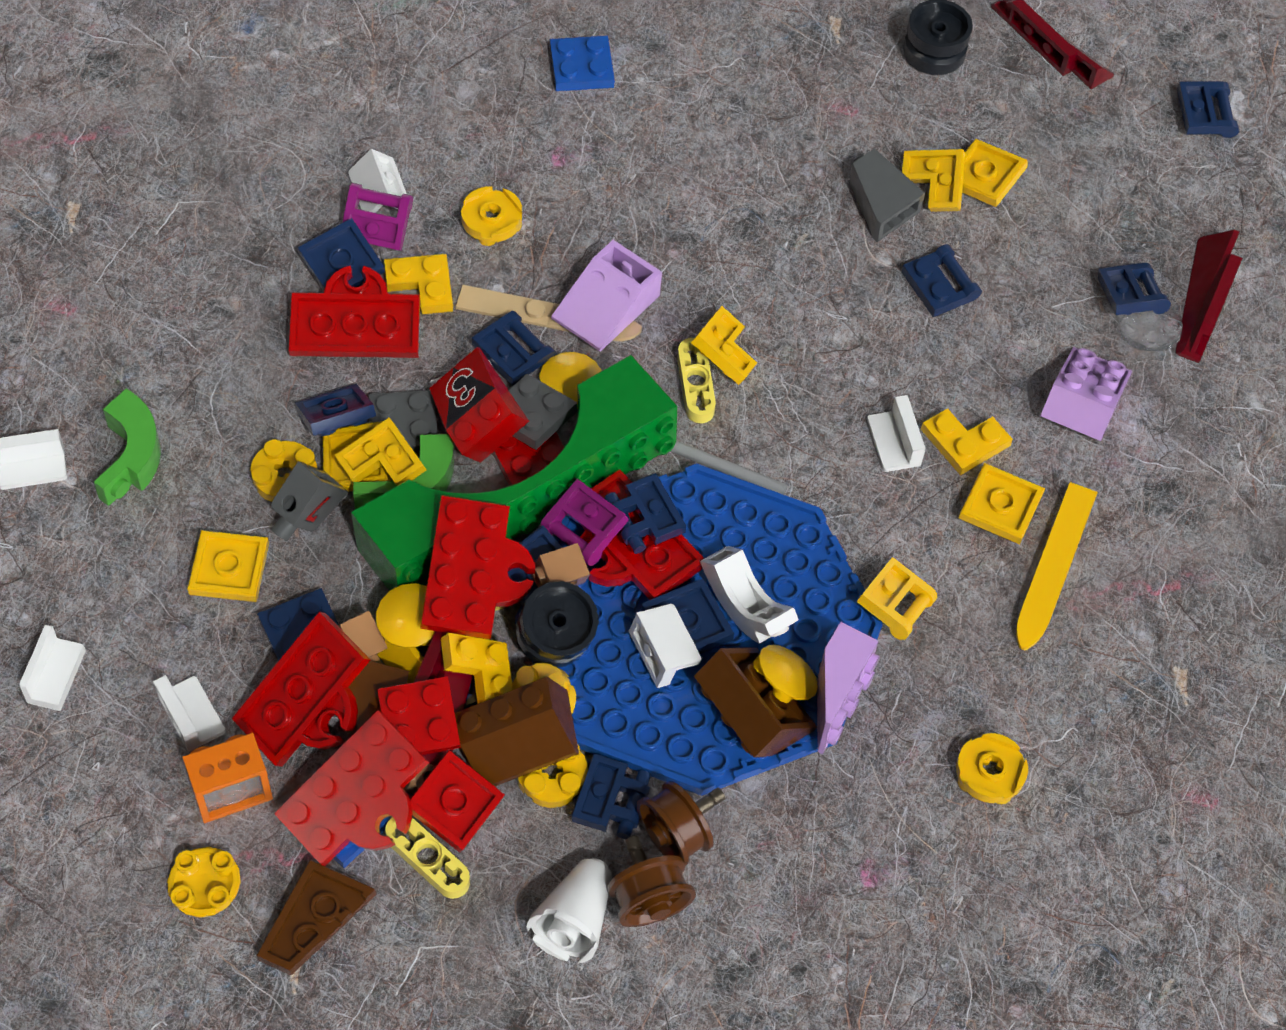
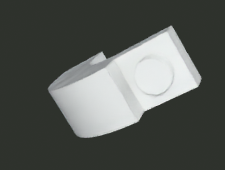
M727 546L700 561L719 602L735 624L752 640L761 643L770 637L782 635L789 630V625L799 620L793 607L775 602L763 591L755 579L742 549Z

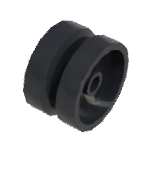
M928 0L919 3L910 14L903 45L904 56L910 65L920 72L931 75H946L956 71L964 63L967 54L968 43L973 29L970 15L963 7L947 0Z
M564 581L546 583L535 589L526 600L516 625L517 641L524 654L536 664L547 663L556 667H566L579 660L594 639L599 624L597 607L590 595L577 585ZM554 622L558 623L561 627L555 626Z

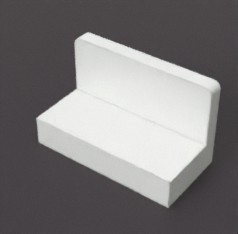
M370 149L348 171L351 182L362 184V187L365 189L397 196L407 194L393 157ZM362 200L359 201L361 209L368 212L376 213L383 206Z
M908 395L895 397L892 411L872 414L867 417V424L884 472L921 466L926 449Z
M58 429L0 438L1 490L67 479L64 445Z
M674 604L636 613L629 633L657 688L670 685L676 670L700 663L701 656Z
M44 626L20 681V688L28 704L61 711L86 652L84 644L59 639L56 637L53 626Z
M166 675L153 681L157 696L188 752L225 734V727L197 677L192 676L174 686L171 685Z

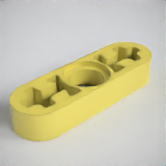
M687 338L679 344L677 356L685 411L691 421L706 423L713 418L716 405L709 359L702 355L698 348L691 343L694 338ZM688 351H694L696 364H691V356ZM692 375H699L704 378L705 382L702 385L696 386L689 383L687 379ZM702 396V406L705 408L703 411L699 410V407L696 406L697 397Z
M394 817L387 822L385 827L386 836L392 838L396 844L391 848L443 896L455 899L463 896L468 891L470 875L467 867L414 818H412L408 830L409 837L414 842L412 848L410 841L401 835L395 838L396 821ZM431 848L437 852L438 858L431 864H423L417 859V855L422 849ZM445 861V871L450 876L460 875L459 885L451 883L449 886L446 885L447 876L440 870Z

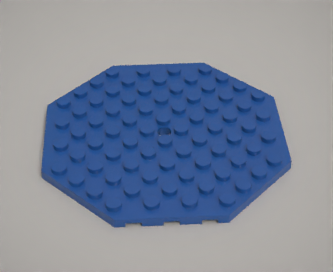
M694 464L685 467L684 471L669 477L667 474L659 476L661 483L686 524V533L682 535L704 558L727 546L742 549L751 571L763 591L775 602L793 607L799 620L789 625V630L782 635L770 637L761 643L752 640L727 614L702 569L674 590L704 579L733 630L734 639L701 653L699 664L676 670L670 685L657 688L629 633L636 613L642 612V603L649 601V599L633 581H629L621 586L606 587L588 580V577L584 584L578 586L590 595L597 607L599 624L596 635L579 660L566 667L558 668L567 673L570 683L576 691V704L572 718L580 750L627 763L630 769L647 771L651 774V777L664 782L674 781L683 789L703 796L717 787L720 789L818 752L817 728L773 756L754 758L743 749L740 743L741 739L733 728L723 722L720 716L721 712L713 701L704 696L701 691V685L694 677L720 648H758L761 651V649L768 645H779L799 655L810 666L817 680L825 647L840 622L878 640L883 622L857 603L865 589L857 574L852 572L846 561L847 556L836 535H832L826 524V517L821 508L700 464ZM566 515L563 518L562 524L579 537L585 532L584 528ZM554 535L555 540L562 548L569 546ZM600 558L592 566L587 564V568L590 572L594 568L605 566L606 562ZM521 605L515 615L516 625L519 618V614L523 608ZM554 622L555 626L561 627L558 623ZM816 692L815 696L809 700L797 701L817 726Z

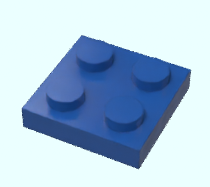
M608 35L550 39L556 91L614 88L615 78Z

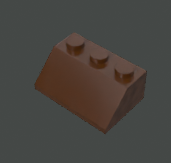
M720 648L694 677L701 685V691L704 696L713 701L721 712L720 716L723 722L733 728L741 739V746L747 753L754 758L773 756L817 728L816 724L797 700L792 699L789 703H784L774 696L773 686L765 679L764 675L758 673L754 668L753 662L760 654L758 648Z
M547 676L455 713L460 746L472 768L494 786L579 754L568 691Z

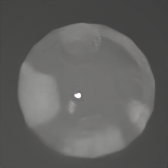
M1152 310L1126 315L1120 320L1118 331L1121 338L1134 348L1150 352L1164 351L1174 347L1180 341L1183 324L1180 320L1173 319L1167 314H1156Z

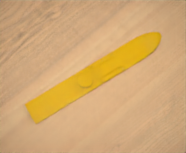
M1072 482L1068 485L1018 617L1016 638L1018 646L1022 650H1028L1034 646L1043 636L1049 625L1097 496V491Z

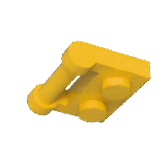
M892 557L863 592L857 603L890 627V632L895 638L905 640L912 632V625L921 613L936 601L937 593L930 585ZM910 591L915 595V600L902 616L894 609Z

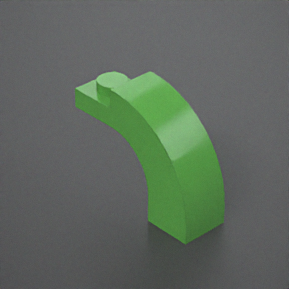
M127 388L103 409L108 428L127 442L120 458L94 481L98 498L107 506L111 505L116 499L122 498L128 492L131 485L143 491L153 479L160 462V441L151 411L138 396Z
M449 434L420 435L419 459L427 471L412 481L431 489L446 492L454 471L453 440ZM394 481L353 482L355 510L397 487Z

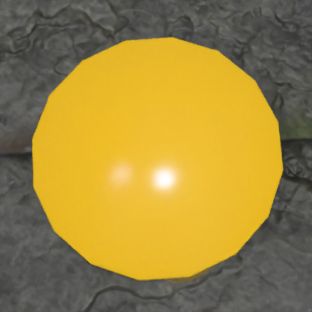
M565 352L551 357L542 366L539 379L542 383L576 401L578 409L577 385L602 370L595 360L585 354Z
M417 583L402 584L390 590L381 599L376 611V625L387 643L403 648L430 645L435 631L420 629L427 586Z
M768 645L761 649L759 656L753 662L756 671L764 675L765 679L773 686V694L781 702L789 703L792 699L809 700L815 696L818 689L816 676L810 666L790 649L779 645Z
M212 847L180 852L176 856L175 864L171 868L167 880L168 895L174 906L186 915L199 918L212 916L226 909L237 896L241 883L240 870L232 855L227 851Z

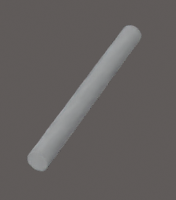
M677 440L675 446L670 451L719 472L783 495L788 487L785 483Z

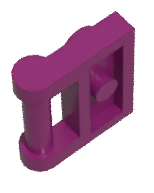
M351 183L343 222L352 218L369 244L402 251L409 213L413 205V196L408 194L397 196L365 189L362 187V184ZM362 200L398 208L397 218L357 209L358 203Z
M576 479L541 521L540 527L544 526L551 535L554 534L569 546L578 543L585 563L592 566L599 561L603 550L629 521V518L583 482ZM566 515L595 536L589 544L562 524V520Z

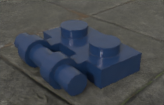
M656 473L627 484L625 488L627 498L620 500L615 492L607 494L604 498L629 518V521L621 529L620 535L624 543L630 545L635 554L641 553L646 549V545L642 540V537L650 535L654 544L657 545L686 533V524ZM633 511H636L641 519L640 522L633 524L628 515Z
M594 754L572 814V822L606 832L609 821L613 820L619 823L616 835L621 839H628L631 836L632 830L638 827L640 817L637 810V801L643 797H648L650 792L648 784L651 774L644 770H638L635 780L625 777L628 769L627 763ZM620 792L629 795L625 808L615 805Z

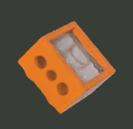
M253 733L231 736L224 743L212 747H199L194 749L189 755L182 757L204 824L273 800L267 771Z

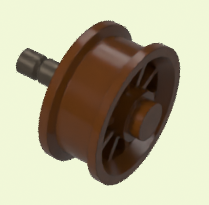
M669 780L662 785V792L653 798L643 797L638 800L637 810L646 832L662 855L679 856L683 859L686 866L689 862V856L698 850L707 852L713 847V836L703 814L726 798L722 790L717 787L708 795L694 802L680 785Z
M632 836L625 840L633 866L617 874L607 886L609 895L617 899L621 910L618 913V919L622 926L640 927L667 919L679 913L694 901L696 892L692 885L685 882L682 874L685 870V864L681 857L667 855L647 860L638 836Z

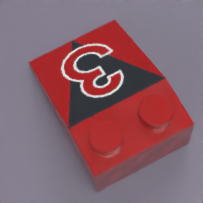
M476 347L429 388L447 433L463 456L481 463L529 422L479 347Z

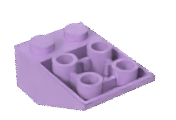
M612 240L592 258L552 314L551 319L601 352L660 296L662 271Z
M1073 347L1052 386L1041 417L1101 441L1132 370L1127 369L1118 361H1107L1097 357L1094 352L1088 349Z
M840 622L825 647L817 678L818 752L822 755L828 744L835 746L844 728L842 725L846 717L851 718L859 703L858 697L862 689L866 691L875 674L873 670L880 657L875 654L878 640Z

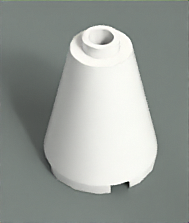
M597 858L581 860L531 914L526 926L527 930L529 931L530 928L533 930L534 936L532 940L546 953L563 961H568L570 956L580 957L578 963H585L593 958L598 948L609 895L607 886L612 880V873L605 862Z

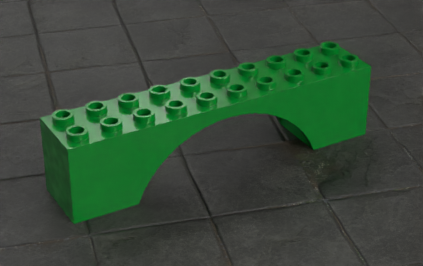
M630 355L577 385L578 421L575 430L563 451L543 470L512 486L481 493L445 492L407 480L351 512L357 549L389 591L402 584L417 583L425 586L428 584L441 495L510 506L506 538L515 540L523 534L533 532L576 479L583 482L589 488H593L619 469L626 475L633 470L643 468L653 458L670 452L677 440L678 406L634 357Z

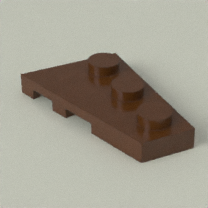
M310 860L257 954L258 961L288 975L294 974L376 896V889Z

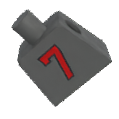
M298 461L271 502V507L281 515L271 530L285 541L289 540L297 528L313 532L349 491L325 471Z

